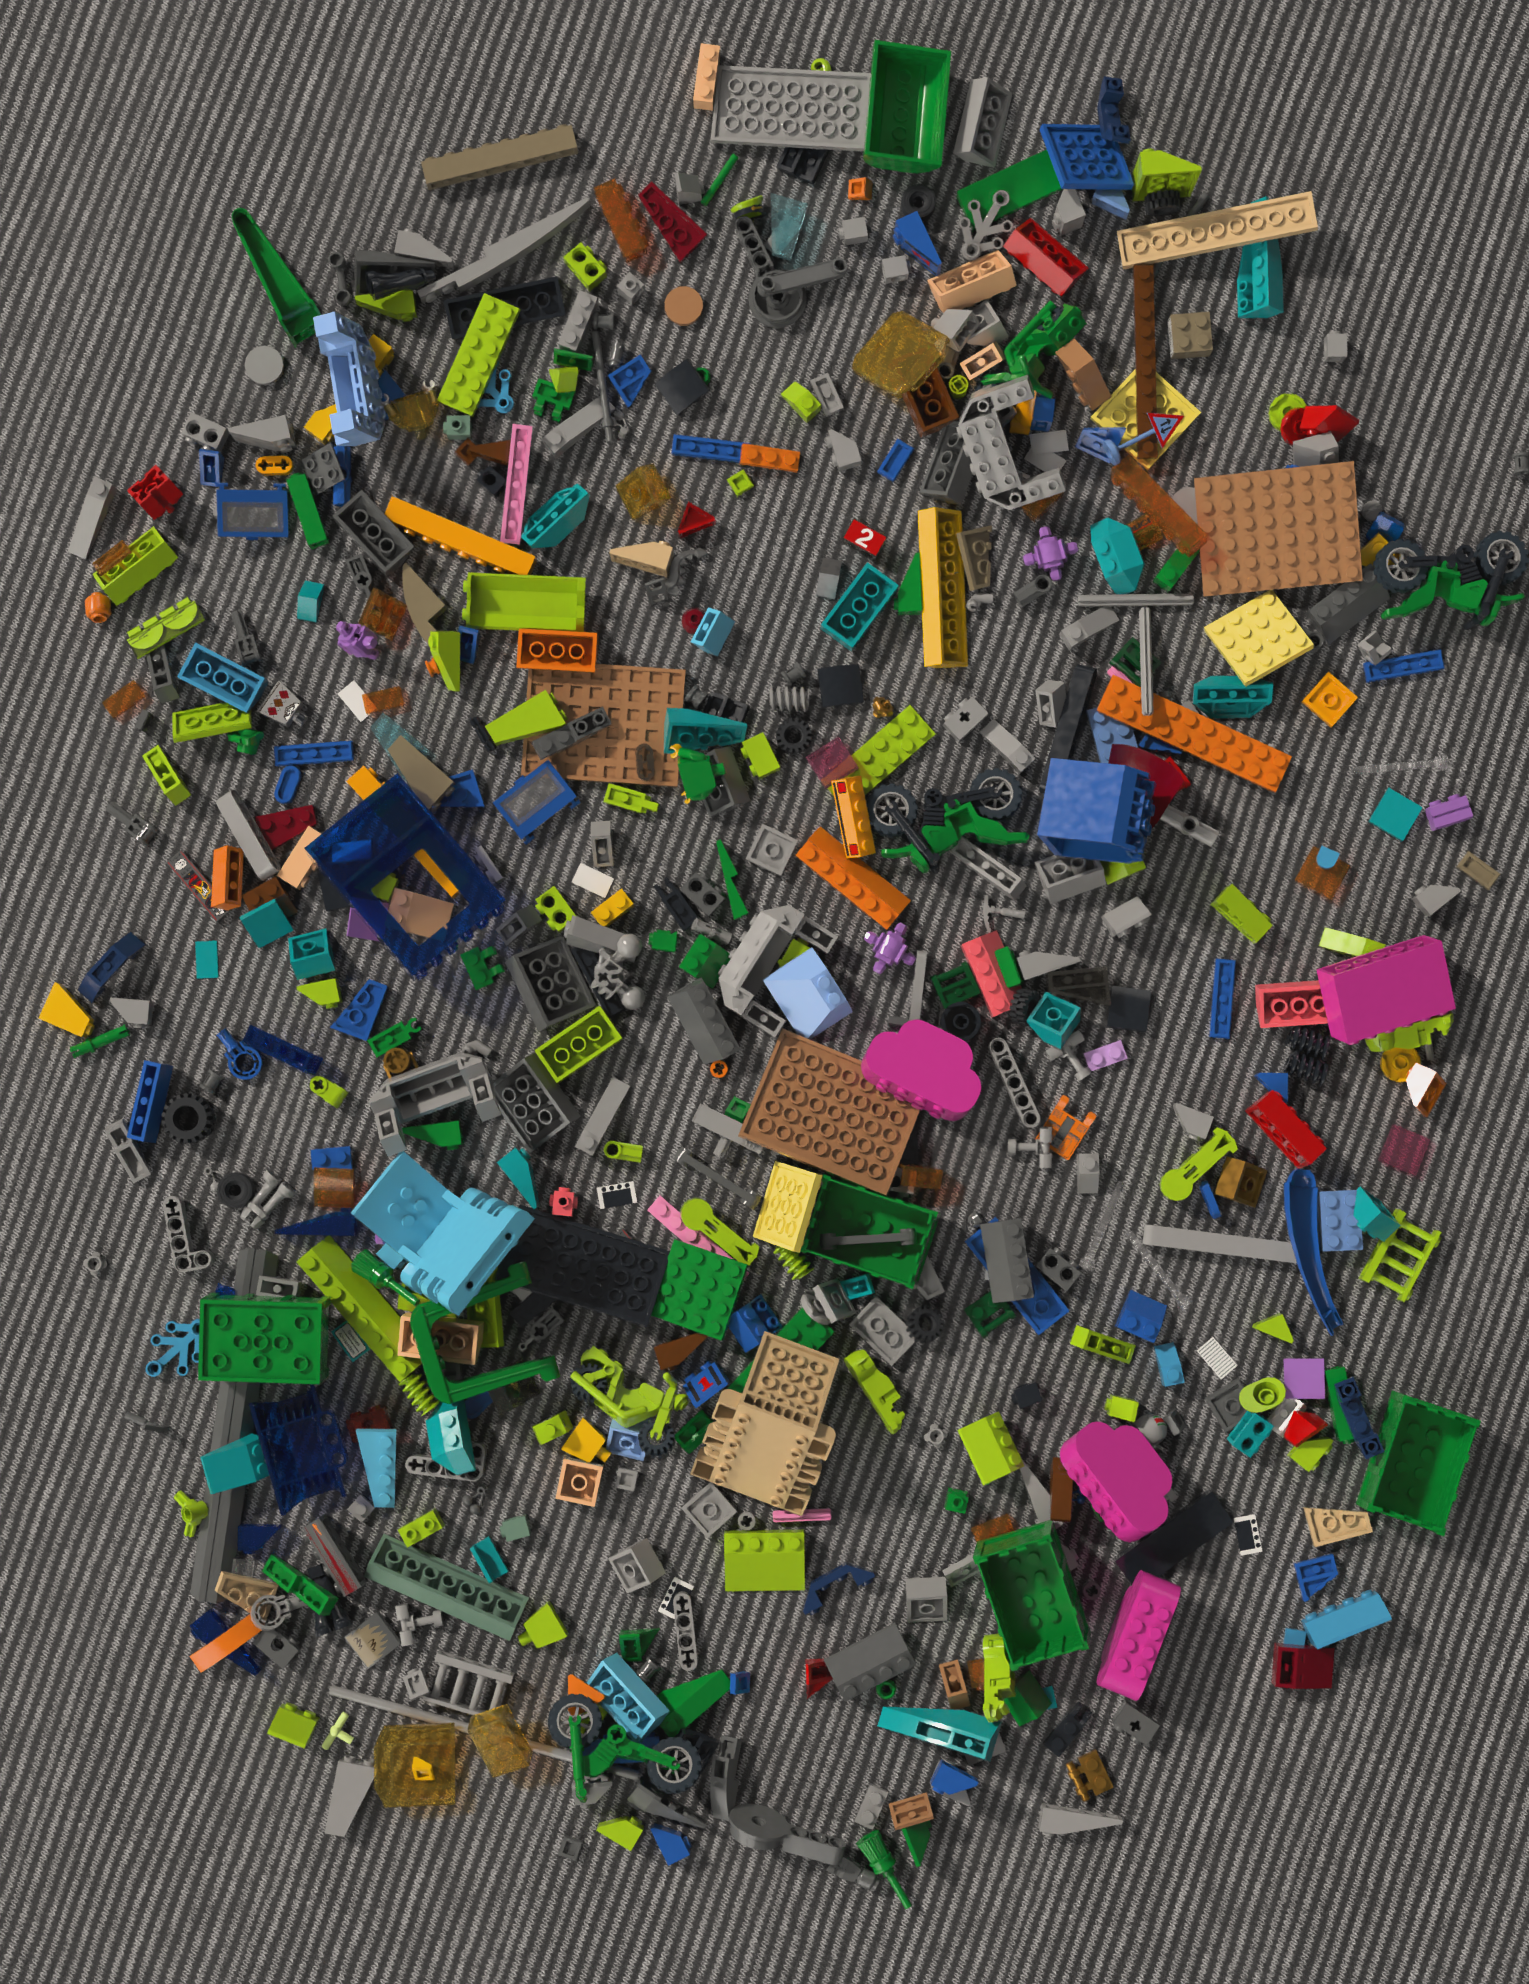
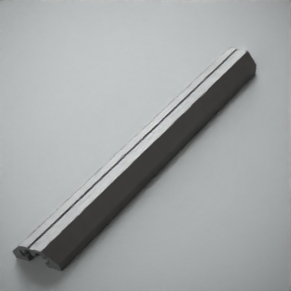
M253 1248L239 1250L233 1295L245 1296L246 1294H255L256 1296L259 1276L277 1277L279 1257L267 1250ZM220 1381L210 1452L251 1433L254 1434L261 1382ZM206 1480L203 1502L207 1505L208 1515L200 1523L190 1594L197 1601L216 1604L228 1600L218 1594L215 1588L221 1571L235 1573L247 1485L210 1494Z

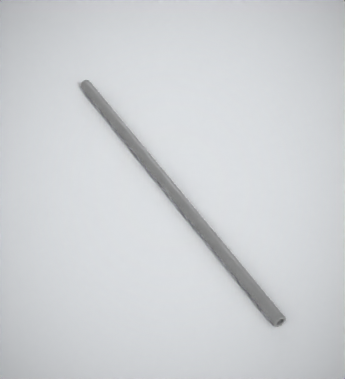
M332 1685L329 1695L572 1762V1753L564 1749ZM613 1764L605 1771L636 1781L639 1770L618 1764Z

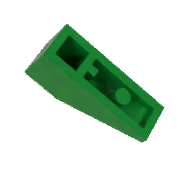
M1187 535L1154 578L1153 582L1169 593L1200 552L1199 542Z
M915 553L900 586L897 598H894V610H898V615H921L920 553Z
M461 1121L402 1128L404 1134L441 1147H447V1150L459 1149V1145H464Z

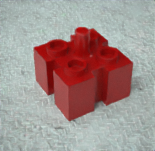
M155 465L145 474L146 477L142 481L138 480L127 490L153 520L161 517L165 511L172 513L174 511L172 504L177 503L183 495L175 484Z

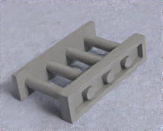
M439 1650L435 1661L439 1662L438 1665L440 1667L431 1694L424 1695L423 1700L427 1701V1704L430 1706L438 1707V1705L484 1718V1721L489 1724L500 1723L502 1715L496 1714L504 1686L507 1683H512L515 1673ZM453 1666L458 1668L457 1671L459 1673L450 1700L439 1695L447 1668ZM473 1672L477 1674L478 1679L470 1705H466L458 1701L466 1674ZM489 1677L496 1679L497 1685L490 1709L486 1711L477 1707L485 1680H488Z

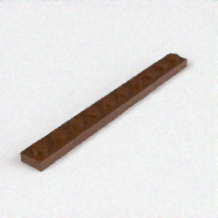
M1153 265L1133 266L1137 436L1153 429L1147 413H1157ZM1156 433L1137 442V459L1158 458Z

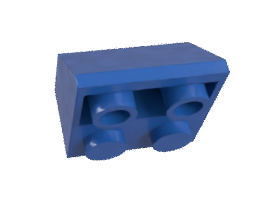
M761 1294L733 1312L728 1325L745 1353L760 1344L764 1331L774 1334L783 1327Z

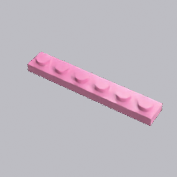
M512 424L500 542L520 544L533 427L529 425Z
M661 1195L648 1208V1212L683 1242L733 1259L701 1230L695 1231L686 1227L682 1222L680 1212Z

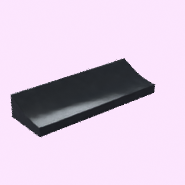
M558 276L443 300L452 339L465 337L484 293L520 309L514 326L566 315Z
M1208 1489L1165 1520L1158 1529L1136 1541L1114 1557L1113 1560L1131 1585L1140 1570L1159 1577L1234 1522L1214 1493Z

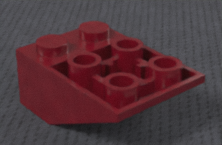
M1274 1642L1271 1683L1275 1687L1292 1689L1332 1688L1335 1648L1322 1647L1316 1649L1314 1646Z

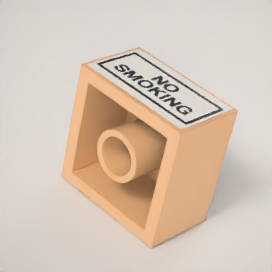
M565 1457L555 1499L595 1507L604 1465Z

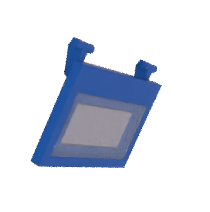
M216 483V486L219 487L216 490L218 537H246V540H258V537H288L287 490H282V487H286V484L274 483L273 487H277V490H224V487H228V483Z
M546 760L526 777L522 775L514 782L515 785L492 802L522 840L524 837L527 839L524 841L525 845L535 838L533 835L529 837L528 834L565 805L571 802L572 805L569 807L572 810L581 803L579 799L576 802L574 801V798L577 796L549 760Z

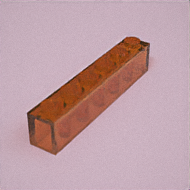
M1129 454L1121 460L1120 464L1111 468L1110 479L1117 487L1120 486L1124 490L1125 496L1129 500L1133 499L1136 502L1137 508L1150 517V521L1154 526H1159L1163 530L1164 536L1176 544V548L1180 553H1185L1190 557L1207 543V534Z

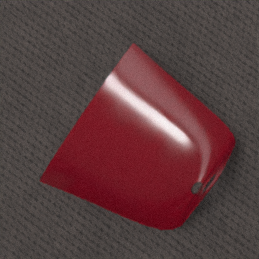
M1112 744L1108 764L1126 765L1148 772L1151 775L1149 781H1155L1156 783L1152 797L1155 813L1150 819V824L1153 828L1162 817L1184 780L1171 764L1158 756L1134 746Z

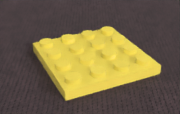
M1135 370L1113 392L1112 397L1105 401L1090 418L1099 427L1127 428L1119 445L1137 437ZM1157 372V413L1184 415V417L1163 448H1161L1157 438V459H1137V442L1124 449L1147 471L1201 413Z
M1273 590L1263 593L1204 627L1205 633L1245 687L1314 648L1312 641Z
M775 1161L753 1237L800 1253L823 1175Z

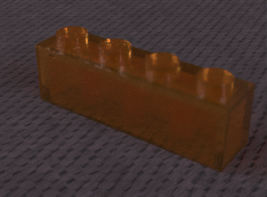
M614 178L594 187L596 199L625 262L628 263L646 255V247L649 244L645 235L641 236L639 233L641 227L637 218L633 219L631 215L633 210L630 202H625L622 196L625 192L621 183L617 184Z

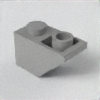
M832 429L828 430V437H825L828 449L832 448L833 455H831L833 466H837L839 472L861 466L862 460L856 442Z

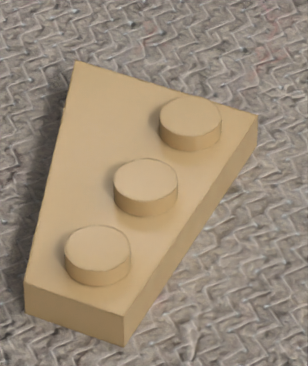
M1303 1507L1314 1547L1373 1532L1368 1512Z
M221 1571L215 1591L250 1613L252 1605L257 1599L264 1595L275 1596L279 1585L270 1581ZM262 1600L257 1604L255 1611H257V1608L260 1606L261 1603L265 1602V1600ZM270 1604L260 1606L259 1613L265 1621L271 1609Z

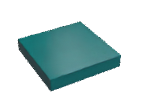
M1387 788L1368 822L1402 842L1423 807L1391 788Z
M275 899L240 916L241 922L258 948L294 930Z

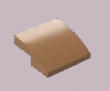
M927 1792L889 1803L895 1830L934 1819Z

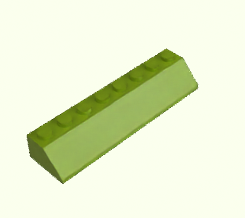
M330 1235L296 1261L323 1294L331 1296V1303L399 1382L407 1378L422 1364L420 1358L398 1356L401 1317L374 1285L370 1284L367 1279L352 1272L351 1263L353 1261Z

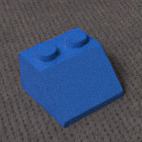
M1130 1290L1115 1326L1154 1343L1162 1326L1167 1305Z

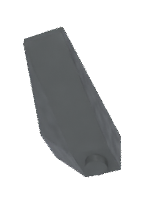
M355 250V296L370 294L365 277L368 271L394 274L412 269L420 271L423 268L425 271L432 270L435 274V261L379 251Z
M642 1775L627 1797L628 1804L636 1810L641 1809L648 1813L704 1829L707 1826L706 1819L668 1793L659 1790Z

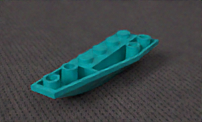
M1265 196L1251 203L1266 201L1269 198ZM1278 238L1243 245L1237 278L1238 318H1270L1284 312L1283 275Z
M883 1707L877 1726L990 1762L1002 1722L989 1723L984 1716L965 1710Z

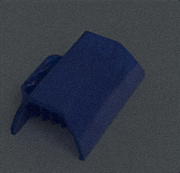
M311 1384L310 1390L300 1396L279 1402L249 1403L281 1516L286 1515L303 1500L331 1490L340 1492L342 1497L347 1496L339 1470L348 1461L347 1448L336 1413L332 1410L322 1412L315 1384ZM324 1414H329L332 1417L330 1425L323 1423L322 1417ZM330 1433L337 1435L338 1442L336 1444H331L328 1441ZM335 1453L343 1455L344 1460L342 1463L334 1461Z

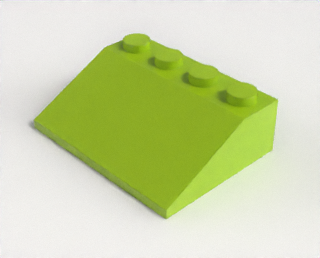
M1145 149L1143 152H1140L1131 176L1134 183L1131 189L1132 201H1145V196L1152 192L1157 193L1160 190L1161 192L1164 190L1178 191L1180 198L1190 197L1202 168L1199 165L1161 150Z
M804 1529L724 1531L725 1591L805 1590Z

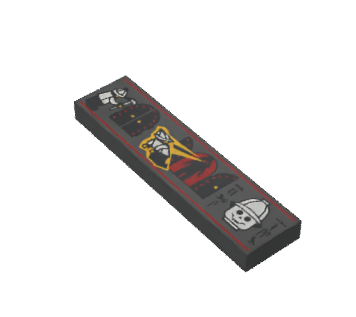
M180 850L166 862L217 923L232 911V909L223 910L211 907L212 885L183 850Z

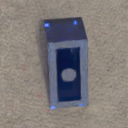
M281 1524L239 1525L238 1551H243V1554H255V1551L261 1549L281 1529Z

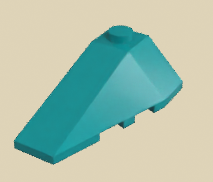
M667 708L664 722V753H674L675 750L670 749V747L675 744H680L682 748L691 750L699 748L706 750L709 746H726L743 742L745 740L747 723L690 709Z

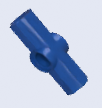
M348 446L334 447L343 473L347 474L343 481L333 486V505L338 507L344 506L351 499V447Z

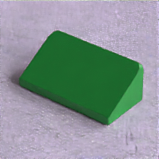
M554 348L553 364L592 371L594 358L593 356Z
M1006 946L996 950L995 956L1006 986L1010 988L1023 985L1024 981L1012 948Z
M701 1409L675 1434V1440L688 1454L692 1453L702 1443L708 1425L713 1422L712 1419Z

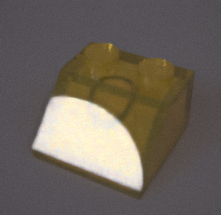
M654 463L637 467L615 486L632 520L659 508L671 498Z

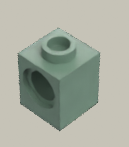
M527 1514L505 1519L502 1521V1526H500L501 1535L503 1538L506 1537L507 1542L530 1536L532 1533Z

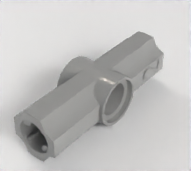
M1168 805L1160 818L1161 821L1180 830L1182 834L1189 835L1209 847L1213 845L1219 831L1198 821L1196 817L1189 816ZM1191 821L1194 826L1193 830H1187L1184 827V822Z

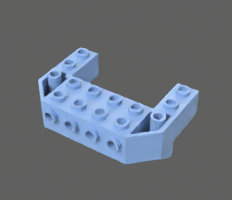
M335 311L313 317L320 353L327 356L337 410V413L330 414V421L336 445L358 446L380 440L385 426L384 418L386 414L381 403L382 391L378 385L379 373L374 361L376 360V355L362 326Z

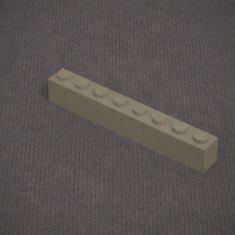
M563 124L559 125L556 129H542L532 135L522 134L519 138L512 140L506 138L499 143H485L479 148L474 149L470 147L459 153L449 152L442 157H429L422 161L421 164L428 190H433L578 154V148L572 125Z

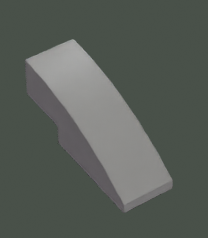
M124 1118L107 1126L105 1133L134 1184L151 1175V1171L136 1140L127 1138L129 1127Z

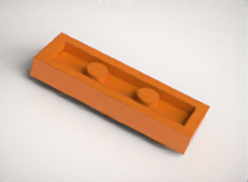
M743 443L741 446L740 464L797 473L800 452Z

